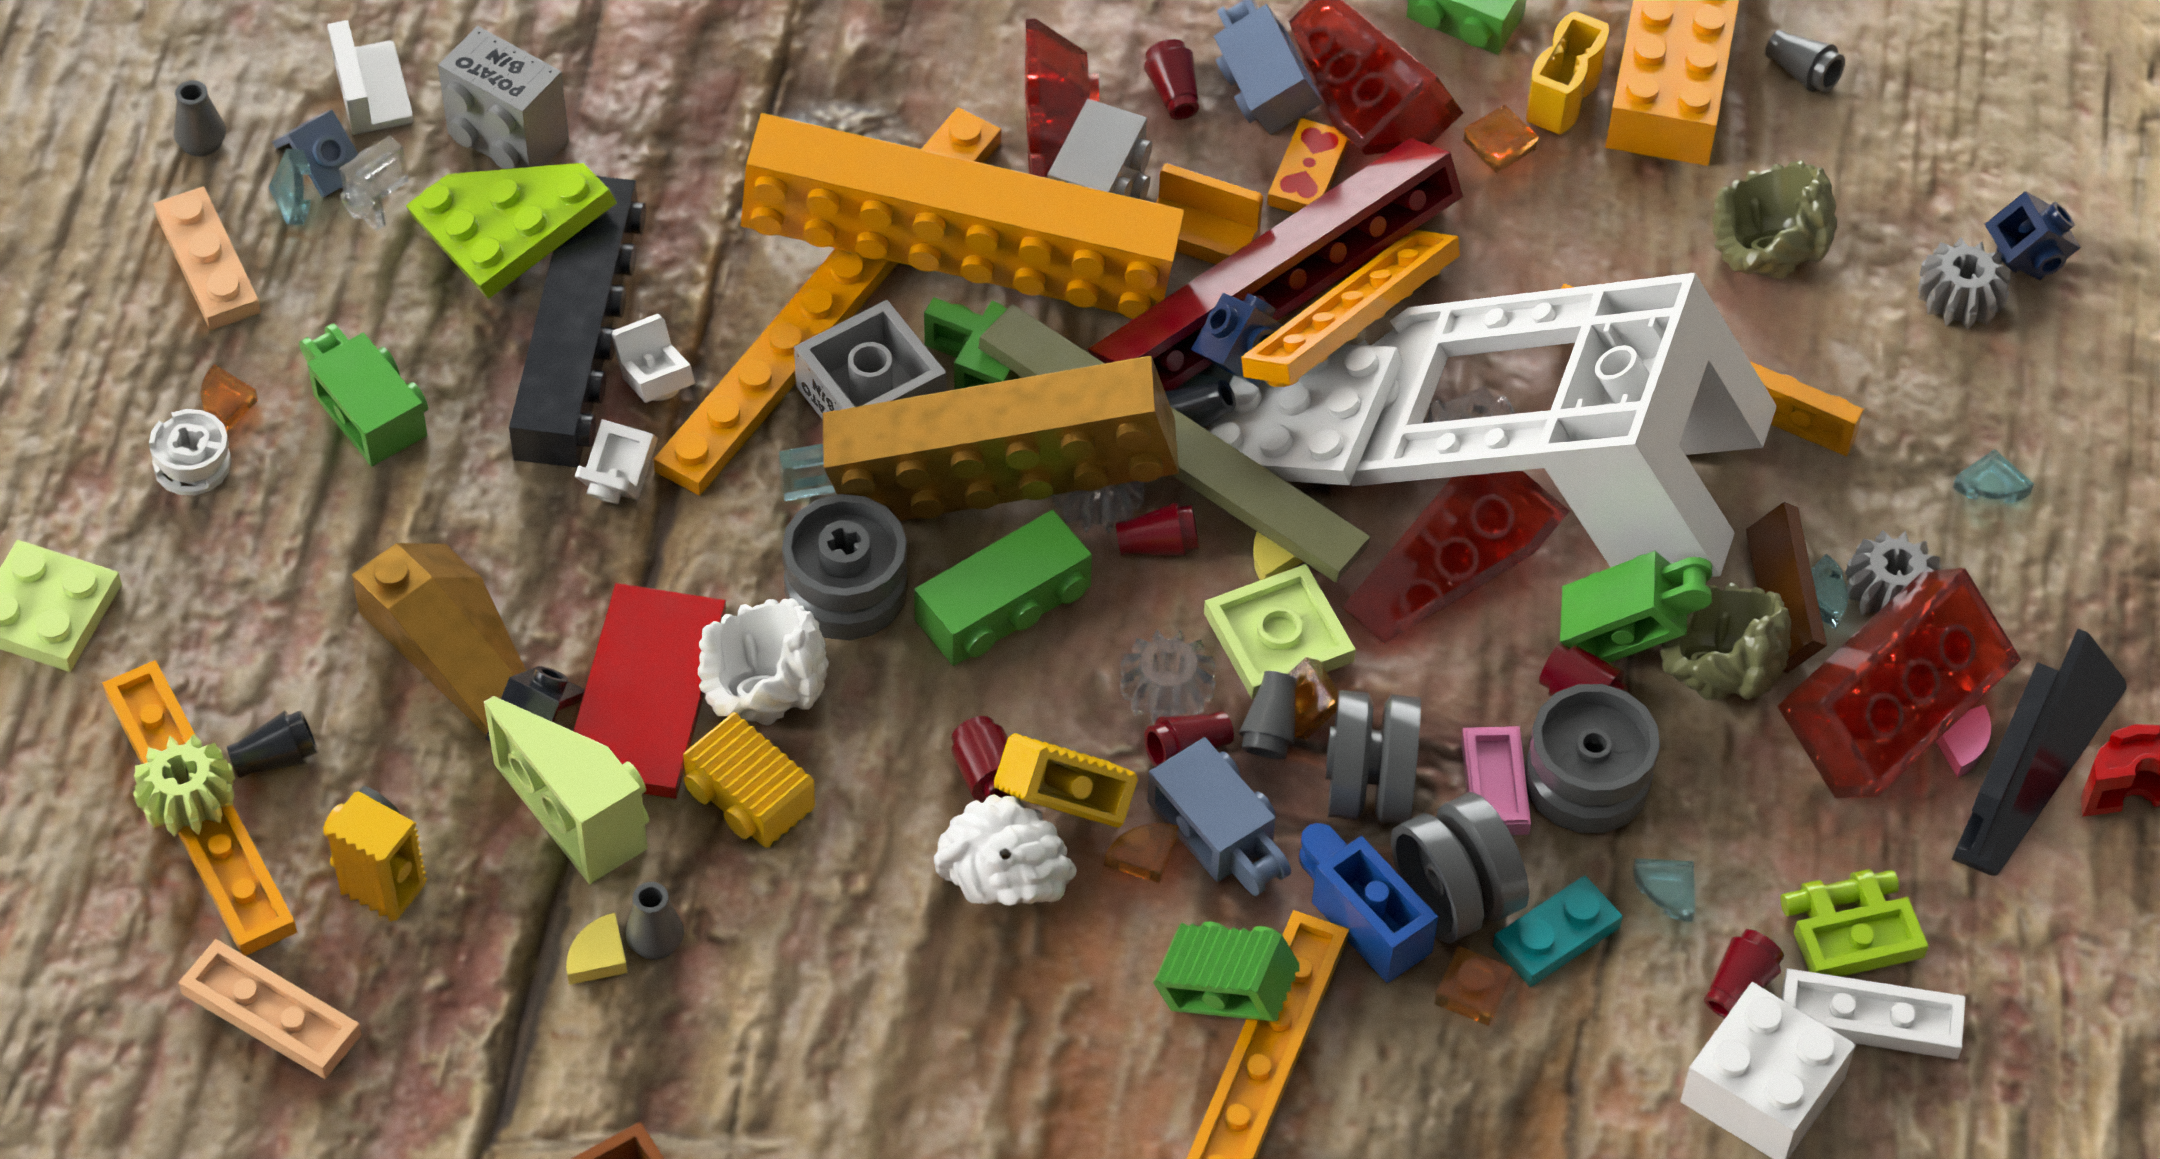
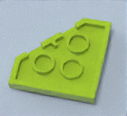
M584 163L447 174L435 184L426 188L419 196L405 206L414 220L485 297L490 299L614 206L617 201L609 188Z

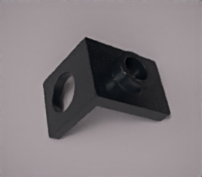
M538 666L509 677L501 699L554 722L559 710L582 702L585 689L569 682L567 676L557 670ZM489 730L486 735V740L490 741Z

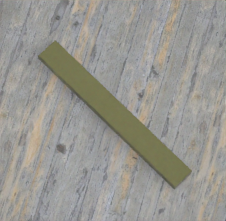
M1014 304L979 339L978 349L1023 378L1105 364ZM1171 407L1175 417L1179 474L1172 476L1335 583L1368 548L1369 535Z

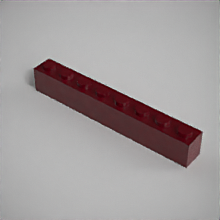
M1409 138L1088 348L1089 354L1105 364L1152 356L1164 391L1174 390L1213 364L1192 351L1191 348L1203 329L1209 313L1216 306L1223 292L1241 301H1244L1248 293L1258 297L1276 308L1272 318L1278 321L1461 199L1463 194L1451 152Z

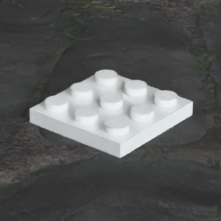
M1344 344L1330 354L1327 360L1317 364L1300 377L1297 383L1285 387H1273L1263 380L1259 387L1233 375L1229 385L1236 399L1235 410L1222 415L1211 423L1208 431L1284 481L1350 485L1403 363L1398 348Z

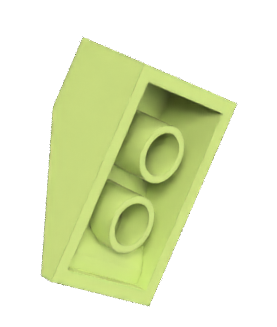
M493 696L484 701L494 765L588 884L593 883L648 849L645 825L649 823V816L642 801V794L646 792V787L641 775L630 762L627 761L622 764L608 746Z

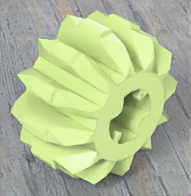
M195 734L184 745H178V742L169 735L167 749L163 751L148 747L146 755L148 763L135 766L134 778L137 785L134 786L135 791L133 794L137 807H141L147 821L153 828L166 824L167 831L175 837L184 826H190L199 835L202 828L201 822L206 819L221 824V817L223 815L221 807L233 805L234 791L232 785L235 779L232 766L227 762V759L223 758L221 749L215 743L203 747L201 740Z

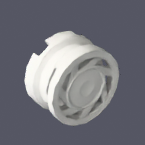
M184 409L172 412V418L165 423L158 421L150 435L149 447L157 481L166 490L178 495H198L209 492L221 484L230 471L231 454L228 448L229 441L224 424L215 415L203 410ZM164 473H165L169 478H172V481H173V482H171V481L164 475ZM181 482H184V483H187V484H190V485H193V486H181Z

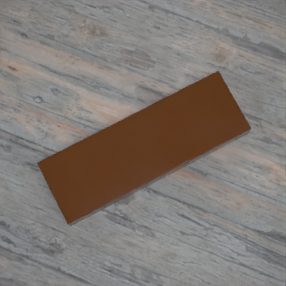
M1783 502L1747 528L1746 534L1757 587L1763 589L1765 593L1773 591L1780 594L1784 607L1789 611L1792 623L1790 630L1791 647L1788 651L1789 659L1786 661L1787 666L1783 670V672L1789 673L1825 648L1827 642L1799 509L1794 505Z

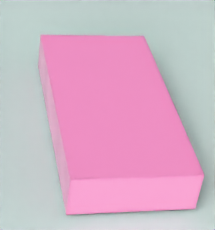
M1520 726L1463 728L1461 744L1467 793L1473 792L1481 795L1493 806L1508 827L1511 835H1529L1531 819Z

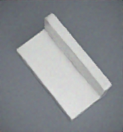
M348 20L327 24L333 59L352 135L412 123L413 113L394 42L384 41L355 47Z

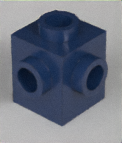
M2026 191L1984 224L1998 246L1996 252H2001L2002 262L2012 272L2017 273L2021 270L2038 280L2060 270L2065 265L2066 260L2081 248L2071 232L2075 224L2069 213L2059 203L2053 202L2050 205Z
M1223 292L1216 306L1209 313L1206 323L1191 350L1222 370L1259 387L1262 380L1243 377L1241 357L1281 328L1283 324L1272 318L1276 308L1258 297L1248 293L1244 301H1241Z

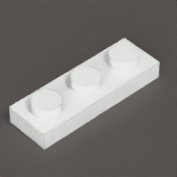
M1786 969L1783 980L1782 1000L1853 1043L1958 1059L1962 1049L1965 996Z

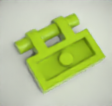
M1871 869L1852 872L1850 879L1829 884H1824L1821 880L1802 883L1800 890L1781 894L1780 903L1785 916L1806 913L1808 917H1811L1797 921L1794 929L1795 938L1809 972L1841 977L1925 958L1928 943L1909 898L1903 897L1885 901L1883 896L1899 891V882L1894 870L1873 873ZM1852 902L1861 906L1836 912L1833 907Z

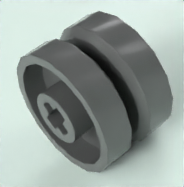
M847 494L817 499L796 513L785 529L782 545L786 599H795L799 606H803L806 611H811L814 618L819 622V630L824 638L850 641L872 636L892 624L905 605L908 588L906 568L907 540L901 522L886 506L870 498Z
M1578 684L1556 692L1540 707L1533 724L1530 749L1525 764L1527 793L1536 809L1555 825L1578 833H1606L1627 825L1643 810L1654 775L1653 770L1660 749L1658 725L1647 707L1628 692L1604 684Z
M1339 690L1335 727L1330 726L1325 780H1330L1328 817L1357 820L1364 811L1367 784L1376 785L1375 814L1380 822L1401 824L1411 819L1419 746L1420 697L1391 695L1384 704L1381 730L1372 729L1373 700L1369 693Z
M1468 792L1439 807L1437 818L1423 813L1392 829L1391 848L1397 873L1438 916L1435 934L1438 940L1447 944L1453 943L1482 928L1483 918L1495 923L1527 907L1530 893L1527 873L1519 849L1508 827L1495 808L1481 795Z

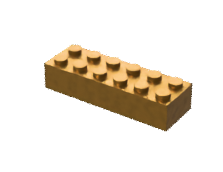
M1152 356L823 412L824 469L836 494L870 498L886 506L899 521L914 518L930 519L949 512L973 508L989 509L997 504L1026 499L1042 500L1056 494L1080 490L1096 491L1109 485L1133 481L1149 482L1159 477L1179 474L1175 417Z

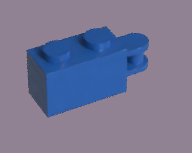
M1314 823L1304 829L1301 836L1302 848L1300 849L1299 863L1314 880L1312 903L1330 923L1349 929L1347 941L1387 984L1433 952L1438 916L1362 835L1347 845L1326 824Z

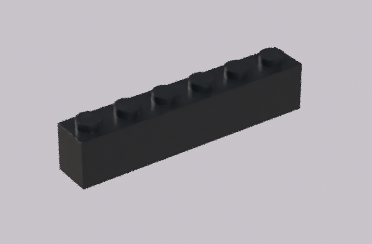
M597 176L609 188L617 203L556 248L552 253L509 425L513 460L578 468L583 447H592L596 416L591 413L594 403L601 404L604 399L606 372L602 371L604 360L612 361L614 357L615 347L611 334L616 329L612 328L614 317L622 318L624 315L626 286H622L624 275L632 276L634 273L636 245L632 244L634 234L642 235L646 220V204L638 202L636 180Z

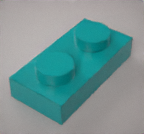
M1584 875L1494 935L1493 947L1531 988L1621 927L1623 915Z

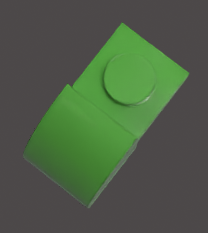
M933 297L924 312L925 346L956 357L954 362V390L1022 378L978 349L980 336L1007 310L1003 305L992 300L984 314L980 315L961 304H951Z

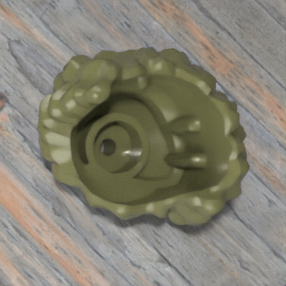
M1801 160L1792 161L1786 167L1781 164H1775L1771 169L1761 173L1748 171L1745 181L1734 180L1732 187L1725 186L1720 188L1714 203L1715 213L1712 218L1713 234L1717 239L1714 247L1722 252L1721 257L1723 261L1729 263V267L1733 271L1750 275L1756 273L1775 279H1783L1789 273L1794 272L1796 265L1800 263L1821 261L1828 253L1834 240V233L1837 230V217L1834 215L1836 200L1832 194L1830 179L1826 176L1823 168H1815L1813 164L1806 165Z
M1731 582L1722 591L1715 585H1709L1708 587L1712 591V602L1706 608L1687 614V634L1660 644L1663 647L1660 651V658L1663 661L1664 672L1672 675L1679 682L1685 683L1692 690H1696L1705 700L1724 699L1729 694L1734 693L1748 700L1771 691L1774 683L1780 679L1782 671L1787 666L1786 661L1789 659L1788 651L1791 647L1790 630L1792 623L1789 611L1784 607L1780 594L1773 591L1765 593L1763 589L1754 587L1752 590L1739 589L1736 584Z

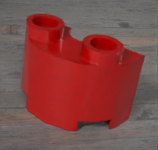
M2134 724L2116 730L2111 734L2109 741L2098 750L2080 797L2082 817L2121 812L2124 806L2123 800L2131 795H2141L2151 801L2154 807L2160 806V725Z

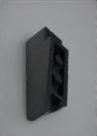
M2077 629L2060 670L2037 662L1972 807V814L1955 849L1952 860L1991 876L1998 875L2125 692L2127 686L2124 677L2088 632Z

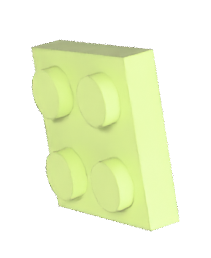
M17 539L0 567V650L71 672L122 586L119 572Z
M1307 564L1205 600L1204 615L1252 700L1261 686L1265 671H1277L1292 675L1298 679L1297 683L1353 663L1355 660L1356 649Z

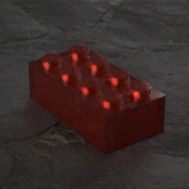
M1965 567L1921 572L1777 705V708L1835 799L1878 797L2021 661V658Z

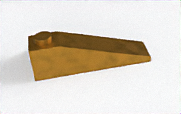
M395 543L352 574L359 613L487 735L488 724L484 701L493 696L501 699L509 677L525 672V666L479 574L447 544Z

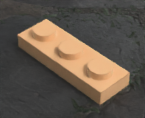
M202 186L153 203L156 217L210 331L260 314L261 309L257 295L205 187Z
M218 939L211 943L178 982L182 995L323 1079L329 1076L362 1035L358 1022Z

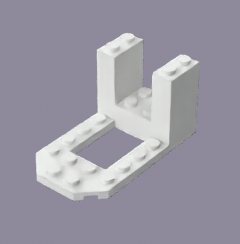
M1696 273L1408 307L1390 320L1394 329L1371 345L1397 347L1403 363L1352 478V486L1545 468L1610 567L1656 550L1671 564L1689 557L1704 558L1712 564V577L1721 576L1735 532L1686 455L1763 448L1777 405ZM1363 340V341H1362L1361 343H1359L1358 345H1369V344L1367 343L1366 340ZM1575 343L1551 410L1423 423L1448 357Z

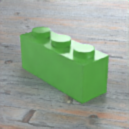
M1052 509L914 588L915 621L952 666L957 665L970 656L979 657L986 653L996 641L1015 630H1025L1039 620L1041 615L1062 603L1069 604L1079 599L1087 588L1091 587L1092 554Z

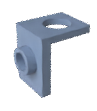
M332 109L313 117L272 141L275 149L288 143L291 144L322 197L328 196L368 171Z

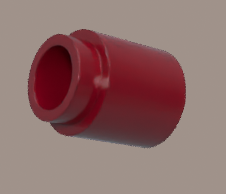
M1562 644L1557 645L1547 659L1539 678V684L1549 689L1548 695L1551 697L1556 692L1578 684H1604L1626 692L1628 691V685L1622 683L1624 670L1576 645L1571 647V649Z
M988 716L974 717L961 723L952 733L953 746L951 752L972 797L975 800L984 802L988 796L994 794L1000 798L1011 796L994 787V779L1008 740L1004 728L995 724L993 719Z

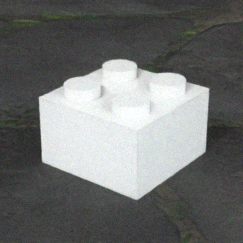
M1751 982L1689 1067L1680 1102L1772 1159H1788L1844 1081L1856 1044L1754 982Z

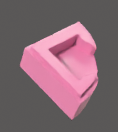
M1985 705L1935 721L1931 734L1957 778L1975 768L1988 746L1991 736V720Z

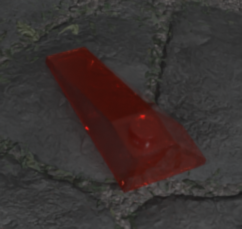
M1310 0L1288 21L1304 60L1309 65L1316 80L1317 90L1328 108V115L1332 125L1337 132L1365 155L1388 153L1409 138L1431 145L1464 114L1438 76L1343 0Z
M1029 18L1025 19L1024 85L1028 170L1031 175L1047 178L1049 170L1087 99L1099 102L1098 73H1089L1088 53L1038 19Z
M1522 470L1451 477L1341 608L1385 644L1535 554L1568 515L1570 510Z

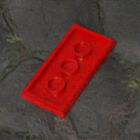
M615 583L573 731L608 746L622 764L627 761L630 762L644 781L646 792L643 794L677 799L684 773L683 753L691 746L705 694L699 688L702 680L697 674L701 653L699 642L702 639V630L706 625L711 624L713 621L721 623L722 617L726 614V600Z

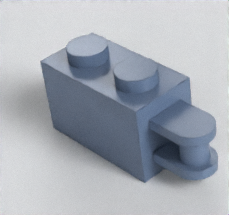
M1243 0L1228 10L1225 6L1217 10L1225 29L1214 35L1223 54L1216 59V62L1231 86L1237 83L1241 93L1234 96L1249 123L1258 119L1266 131L1272 135L1324 103L1286 28L1267 4L1259 8L1255 0Z
M1204 737L1149 771L1147 802L1216 882L1233 873L1252 895L1258 896L1265 891V883L1275 877L1283 880L1291 874V867L1287 858L1273 842L1276 813L1272 804L1264 794L1259 791L1254 793L1242 780L1236 763L1226 752L1222 751L1219 753ZM1258 857L1259 860L1252 864L1251 861Z

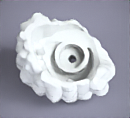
M768 599L764 604L756 605L753 608L746 604L740 605L737 616L725 614L722 617L721 623L713 621L702 630V639L699 642L701 649L699 656L700 665L697 673L702 680L699 688L702 692L706 693L705 700L707 704L712 706L717 716L728 717L733 712H737L746 721H757L763 725H770L776 719L784 717V712L790 708L798 707L802 710H808L821 695L825 687L824 680L827 676L826 670L829 665V661L825 656V640L819 630V622L814 618L811 611H806L803 606H799L795 599H782L780 603L775 599Z
M995 794L988 796L983 803L978 800L969 803L962 815L952 818L950 827L939 838L938 852L934 856L936 873L945 880L952 881L954 885L960 886L966 900L975 904L1000 902L1003 905L1010 906L1016 905L1019 902L1032 904L1034 902L1058 901L1064 895L1066 884L1076 876L1077 869L1071 860L1066 857L1067 847L1064 841L1057 836L1053 823L1043 820V815L1039 810L1025 808L1022 802L1014 796L1000 798ZM1008 855L1010 858L1006 860L1002 859L1001 856Z

